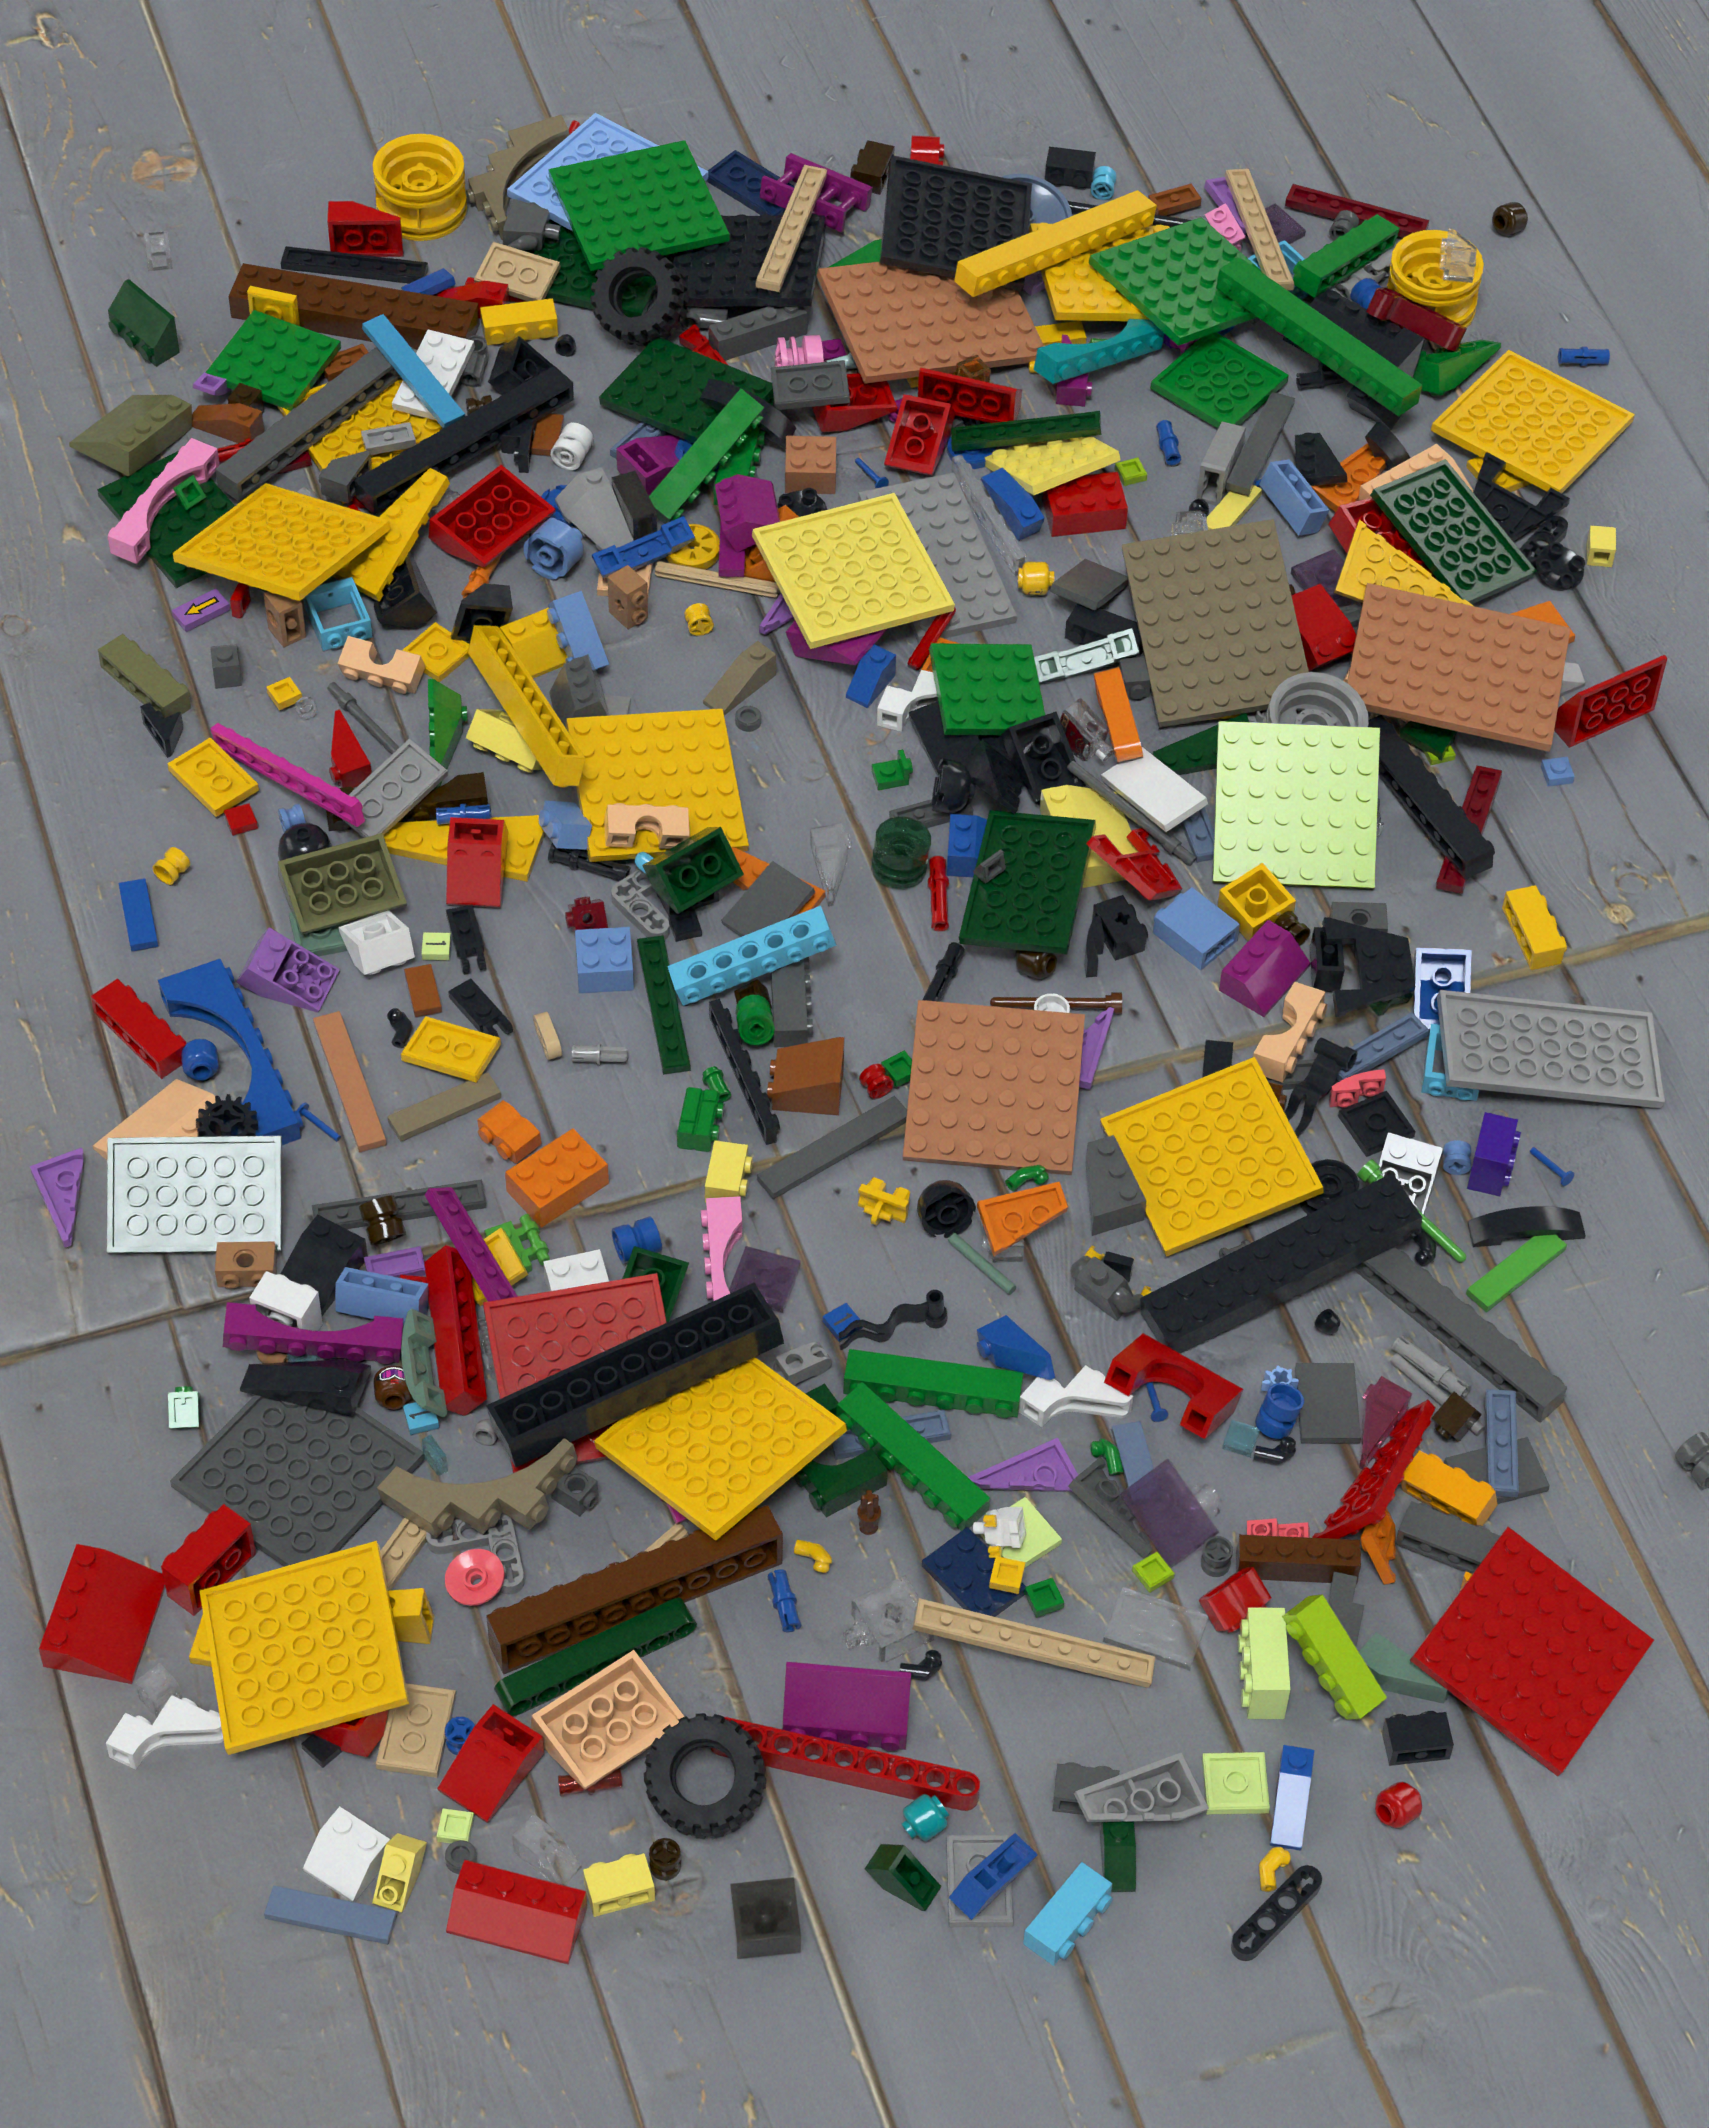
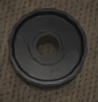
M1325 1159L1315 1161L1311 1165L1323 1186L1324 1193L1300 1202V1207L1309 1215L1359 1190L1357 1174L1350 1166L1337 1160Z

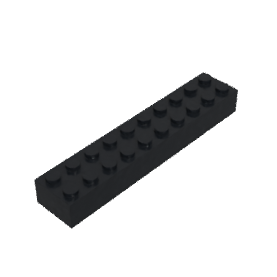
M1391 1173L1141 1297V1315L1160 1343L1178 1353H1182L1421 1234L1422 1216L1394 1174Z
M752 1283L486 1405L492 1427L514 1466L518 1467L549 1453L563 1439L569 1442L577 1440L784 1344L780 1322L755 1283Z

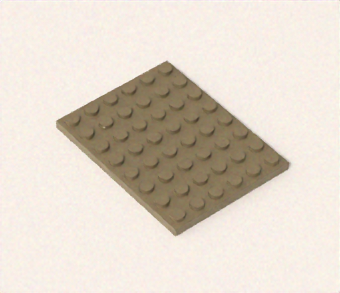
M1274 519L1122 544V554L1159 727L1267 710L1272 694L1282 682L1294 675L1309 672Z

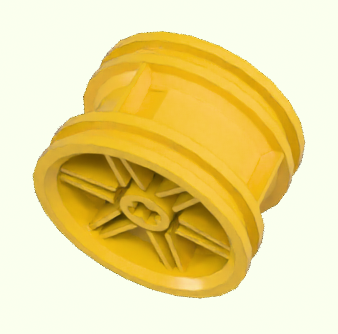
M409 134L397 137L379 149L372 164L376 192V209L401 217L403 239L412 241L434 240L454 232L461 226L467 214L464 159L460 150L452 142L431 134Z
M1441 230L1415 232L1399 241L1392 251L1387 288L1467 328L1475 317L1478 291L1484 267L1483 258L1477 247L1460 235ZM1393 322L1394 324L1398 325L1401 329L1404 328L1403 326Z

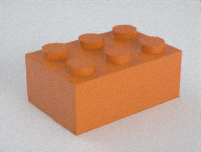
M574 1128L505 1172L507 1192L541 1228L609 1184L608 1164Z

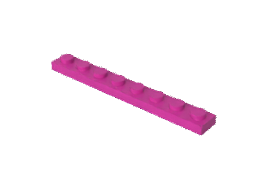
M219 723L210 728L213 740L229 756L356 827L365 822L362 812L363 806L356 797L345 794L338 787H333L324 782L320 777L307 773L302 767L289 763L284 757L271 753L266 747L262 748L253 743L251 739L237 734L231 728H226Z

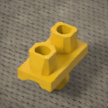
M875 1177L867 1185L861 1184L858 1189L860 1194L858 1206L864 1208L863 1212L872 1215L871 1224L877 1226L881 1219L889 1222L891 1219L902 1223L906 1222L910 1201L909 1190L898 1187L893 1195L886 1193V1183Z

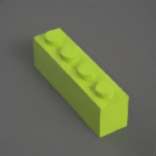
M1323 1594L1306 1597L1282 1616L1287 1624L1286 1629L1288 1633L1297 1640L1303 1650L1302 1655L1304 1659L1314 1667L1319 1675V1683L1330 1693L1335 1701L1334 1706L1337 1712L1345 1717L1346 1720L1361 1719L1387 1699Z

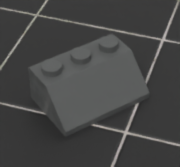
M589 655L577 657L565 663L549 692L553 710L565 728L567 718L609 716L601 681Z

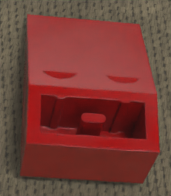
M450 817L447 847V905L501 908L508 829L504 820Z
M493 1704L472 1729L438 1786V1791L488 1823L544 1755L543 1736Z

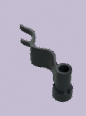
M1322 1037L1318 1039L1314 1047V1052L1318 1055L1307 1077L1293 1089L1288 1106L1284 1112L1289 1121L1296 1113L1302 1098L1306 1095L1303 1115L1298 1127L1294 1131L1297 1138L1309 1126L1318 1101L1329 1093L1341 1068L1349 1071L1353 1067L1358 1055L1356 1050L1348 1046L1343 1048Z
M930 1290L926 1295V1302L898 1305L892 1310L888 1320L883 1324H874L863 1319L851 1322L843 1331L839 1332V1338L846 1336L852 1329L857 1327H865L874 1332L867 1330L855 1331L840 1345V1350L847 1348L853 1340L862 1337L877 1342H885L891 1338L895 1327L902 1322L925 1321L927 1326L931 1328L943 1327L948 1319L943 1293L939 1290Z

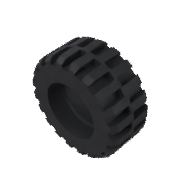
M631 247L626 249L625 254L621 251L616 252L613 255L615 258L613 260L607 259L603 263L604 269L596 272L597 282H593L591 286V291L595 293L594 296L590 297L591 305L595 307L593 310L595 318L600 321L599 324L610 334L629 345L646 346L647 342L650 343L652 340L660 337L666 340L671 336L670 331L673 328L676 330L681 324L678 321L680 317L685 318L687 312L684 309V304H689V296L684 293L688 290L687 283L683 280V274L672 262L655 250L651 251L648 248L640 247L638 251ZM640 277H653L658 286L657 299L647 313L639 317H627L622 310V297L625 289L631 282Z
M705 1713L696 1714L694 1718L690 1719L687 1716L678 1719V1724L673 1727L669 1724L662 1730L664 1734L661 1738H655L651 1744L653 1749L651 1754L646 1756L645 1764L647 1767L646 1772H644L647 1796L660 1817L670 1827L677 1829L679 1833L686 1836L688 1834L694 1835L700 1839H706V1836H714V1838L723 1837L725 1832L730 1830L735 1832L740 1829L739 1825L745 1820L749 1821L754 1816L753 1811L756 1806L760 1807L763 1800L762 1792L763 1789H766L767 1780L765 1778L766 1767L753 1738L735 1721H728L723 1716L714 1714L713 1717L706 1716ZM703 1747H712L724 1752L730 1758L735 1773L734 1783L728 1794L718 1802L710 1805H697L688 1801L681 1795L676 1783V1772L681 1761L692 1751Z

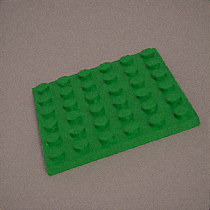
M685 140L548 169L550 181L590 271L603 269L605 267L603 263L607 259L613 260L615 258L613 255L616 252L621 251L625 254L626 249L631 247L638 251L640 247H644L651 251L655 250L661 255H668L728 242L730 239L727 227Z
M1202 217L1090 255L1088 263L1178 346L1257 318L1253 313L1217 289L1216 285L1219 269L1237 257L1242 258L1260 272L1262 271Z

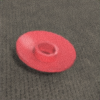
M471 1549L459 1554L449 1564L445 1574V1586L449 1595L456 1602L468 1606L488 1602L496 1596L504 1583L505 1571L503 1564L494 1553L484 1549ZM476 1579H482L481 1582L473 1585Z

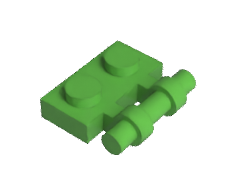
M529 1214L520 1217L521 1228L515 1229L512 1222L509 1221L484 1230L486 1238L502 1228L509 1237L527 1273L532 1271L530 1261L538 1259L540 1265H544L543 1261L550 1260L547 1244L541 1240L539 1227L535 1221H532ZM529 1239L531 1247L524 1249L521 1242Z

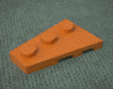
M1059 1181L978 1201L977 1209L993 1256H996L1067 1212L1068 1205Z

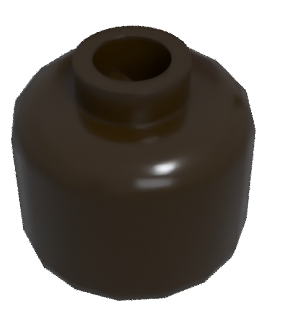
M1510 202L1497 207L1492 217L1494 228L1499 234L1504 236L1524 230L1528 221L1525 208L1518 202Z
M1017 950L1015 954L1019 972L1038 980L1051 975L1057 966L1055 953Z

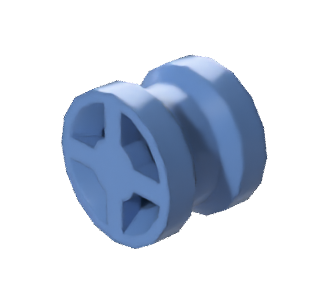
M300 804L293 805L291 809H278L283 832L292 825L306 823Z
M1461 1140L1446 1143L1443 1148V1155L1446 1157L1443 1160V1169L1453 1175H1462L1471 1170V1160L1469 1158L1471 1156L1470 1144Z

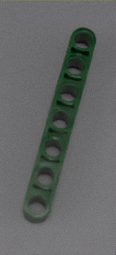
M675 1598L504 1677L497 1682L494 1690L506 1712L511 1716H517L569 1692L633 1650L641 1658L688 1636L696 1629L697 1623L683 1599Z

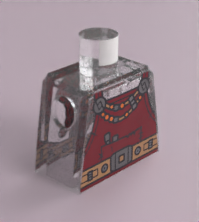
M1081 698L1062 712L1060 722L1073 755L1082 761H1088L1094 755L1103 762L1107 761L1114 750L1105 743L1109 728Z

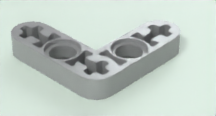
M638 869L612 887V903L646 937L664 935V940H666L670 934L669 921L646 898L656 891L651 884L643 886L638 883L642 878L648 879L647 875ZM637 908H644L648 911L645 915L640 916L633 913Z
M501 1513L498 1522L486 1530L487 1535H483L478 1531V1534L471 1539L464 1538L461 1535L462 1531L466 1528H473L461 1519L454 1520L449 1529L442 1531L440 1534L444 1539L442 1543H438L434 1536L428 1532L426 1533L427 1546L435 1554H446L489 1545L490 1552L497 1556L496 1553L499 1549L510 1548L513 1551L512 1556L506 1559L498 1557L505 1571L504 1583L500 1591L505 1594H515L523 1588L524 1572L512 1519L506 1514ZM496 1524H501L503 1531H497ZM456 1531L457 1540L453 1541L452 1532ZM511 1567L514 1578L513 1583H509L507 1580L506 1568Z

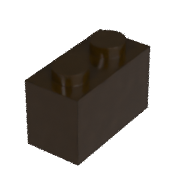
M867 140L864 149L859 150L857 164H853L850 178L871 186L872 193L880 195L888 179L890 159L894 155L895 146Z

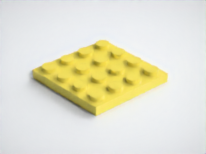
M1087 436L1016 444L1007 449L995 450L992 455L984 458L986 460L985 467L993 472L1004 468L1027 492L1036 495L1120 461L1119 451L1098 439Z

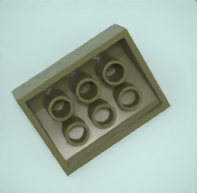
M132 395L70 441L69 447L127 476H131L192 429V404L174 395Z
M382 833L278 861V877L301 934L407 906Z

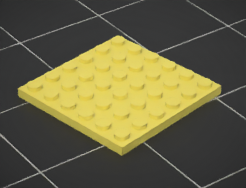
M895 493L752 530V537L810 649L954 611L955 604Z

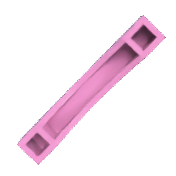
M193 438L185 446H182L176 457L167 463L164 471L158 478L152 481L150 487L144 494L138 497L133 507L124 513L121 521L109 531L108 541L111 554L137 564L151 548L149 539L150 529L155 516L171 498L176 496L173 488L192 475L195 476L199 484L207 482L216 471L215 469L220 465L217 448Z
M740 1196L706 1198V1210H701L702 1227H707L708 1232L702 1234L703 1251H709V1257L704 1258L705 1275H711V1281L706 1282L707 1299H713V1301L730 1294L725 1283L724 1268L734 1245L742 1237Z

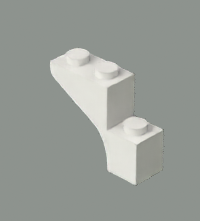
M921 670L912 692L887 686L877 708V726L902 732L905 724L910 719V711L937 702L938 697L933 672Z
M1085 1365L1066 1388H1063L1055 1379L1048 1380L1037 1377L1020 1396L1019 1413L1040 1427H1043L1056 1415L1064 1412L1125 1418L1131 1412L1133 1396H1127L1104 1383L1106 1377L1100 1371L1092 1370Z
M171 1695L153 1725L142 1716L133 1717L125 1713L107 1740L106 1746L109 1758L136 1770L143 1759L158 1748L175 1745L219 1744L224 1740L218 1712L213 1710L205 1711L187 1698L179 1699Z

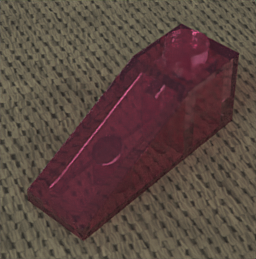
M1383 1376L1380 1377L1375 1385L1371 1383L1363 1395V1399L1366 1402L1363 1411L1359 1468L1362 1470L1371 1462L1375 1452L1384 1444L1390 1432L1409 1409L1412 1393Z

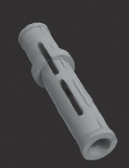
M1401 1335L1400 1338L1398 1337L1393 1343L1391 1350L1401 1355L1411 1365L1427 1375L1437 1387H1442L1451 1394L1455 1391L1462 1398H1465L1470 1392L1471 1385L1457 1377L1449 1366H1443L1418 1346L1410 1342L1404 1335Z

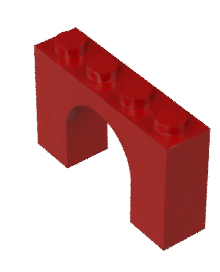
M1144 1333L1112 1359L1104 1383L1127 1396H1130L1141 1385L1148 1382L1167 1383L1181 1389L1191 1400L1187 1404L1180 1426L1203 1439H1206L1235 1412L1243 1392L1241 1387Z

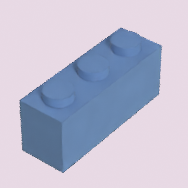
M1290 459L1270 462L1259 483L1261 488L1298 536L1318 533L1330 510Z
M582 591L549 603L547 615L551 624H555L558 631L556 639L560 648H564L567 655L565 662H570L574 658L588 654L596 671L608 666V659Z
M348 1267L344 1268L336 1281V1312L374 1319V1316L403 1318V1326L407 1312L410 1309L425 1315L428 1313L427 1283Z

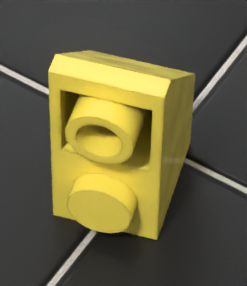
M397 1833L386 1843L373 1904L399 1912L404 1911L420 1873L427 1842Z

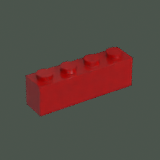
M117 978L91 995L94 1013L161 1079L182 1066L181 1054L186 1041L181 1035L176 1036L163 1018L159 1019L154 1015L150 1005L145 1001L142 1003L129 985L125 986Z

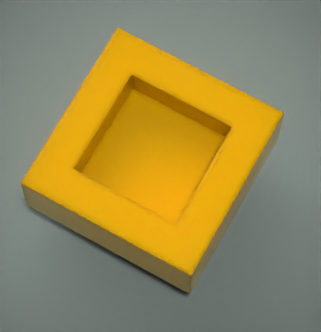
M290 677L266 687L267 694L279 711L303 700L302 693Z
M996 1556L989 1588L1019 1594L1025 1562Z

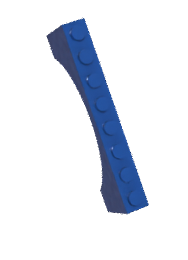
M217 959L159 979L160 996L170 1017L189 1018L212 1025L231 1037L245 1053L252 1068L249 1090L242 1105L250 1102L251 1111L257 1112L258 1130H256V1136H281L282 1145L301 1139L299 1127L303 1126L301 1116L298 1110L293 1112L291 1095L288 1089L283 1091L281 1086L283 1085L281 1074L278 1069L273 1070L271 1066L273 1064L271 1053L268 1048L263 1049L261 1045L264 1043L259 1028L254 1029L252 1023H254L252 1013L249 1007L244 1009L242 1005L244 998L240 988H234L232 984L235 983L230 967L225 968L221 959Z

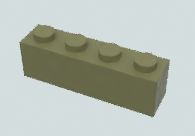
M121 634L98 649L101 668L143 705L150 702L156 711H161L164 718L177 712L183 714L191 709L190 691L183 683L179 684L167 669H162L150 654L146 655L134 640L130 641L124 634Z

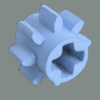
M1277 1366L1272 1372L1265 1371L1261 1390L1268 1391L1269 1387L1275 1383L1289 1384L1297 1389L1299 1380L1292 1378V1369L1287 1370Z

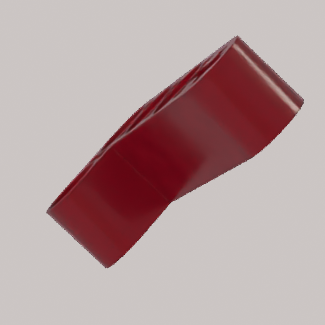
M1385 287L1376 289L1366 310L1367 313L1376 318L1391 320L1451 351H1457L1467 330L1465 326Z

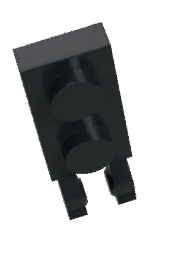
M473 905L446 909L447 921L463 974L469 973L470 964L469 960H467V955L472 954L477 956L476 960L479 969L486 970L483 953L484 945Z
M471 978L448 991L450 1000L479 1032L499 1037L497 1031L493 1028L495 1024L507 1035L513 1032L511 1022Z

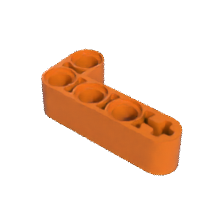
M1117 667L1093 673L1099 706L1103 710L1117 763L1143 757L1139 735L1120 668Z

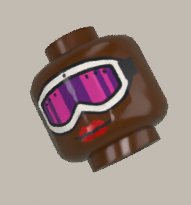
M390 1365L381 1368L375 1374L374 1395L379 1405L394 1410L403 1407L411 1400L412 1395L405 1381L403 1367Z

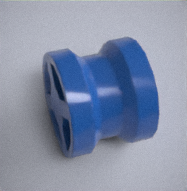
M463 1716L455 1717L446 1724V1746L452 1754L458 1755L475 1726L469 1718Z

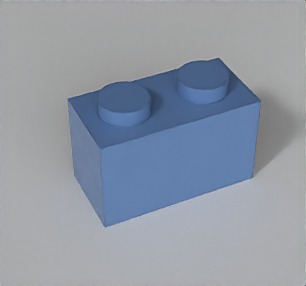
M545 801L543 810L539 813V825L555 847L587 850V837H590L592 824L583 816L576 803Z

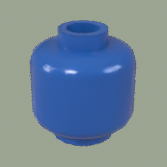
M195 1039L186 1043L181 1054L184 1073L195 1080H206L212 1077L219 1067L216 1046L206 1039Z

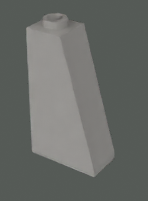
M1221 422L1200 466L1197 499H1204L1208 504L1217 506L1224 498L1227 491L1225 489L1226 482L1244 445L1246 427Z

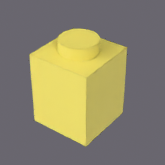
M1590 525L1587 539V565L1612 567L1616 552V528Z

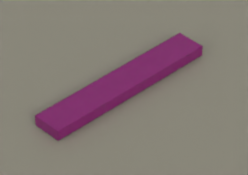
M428 1188L425 1193L426 1199L487 1301L518 1297L453 1188Z

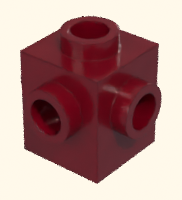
M590 896L574 899V904L568 905L569 912H565L566 924L568 928H572L574 933L575 930L608 928L604 901L601 899L591 900ZM588 913L587 919L583 920V916Z

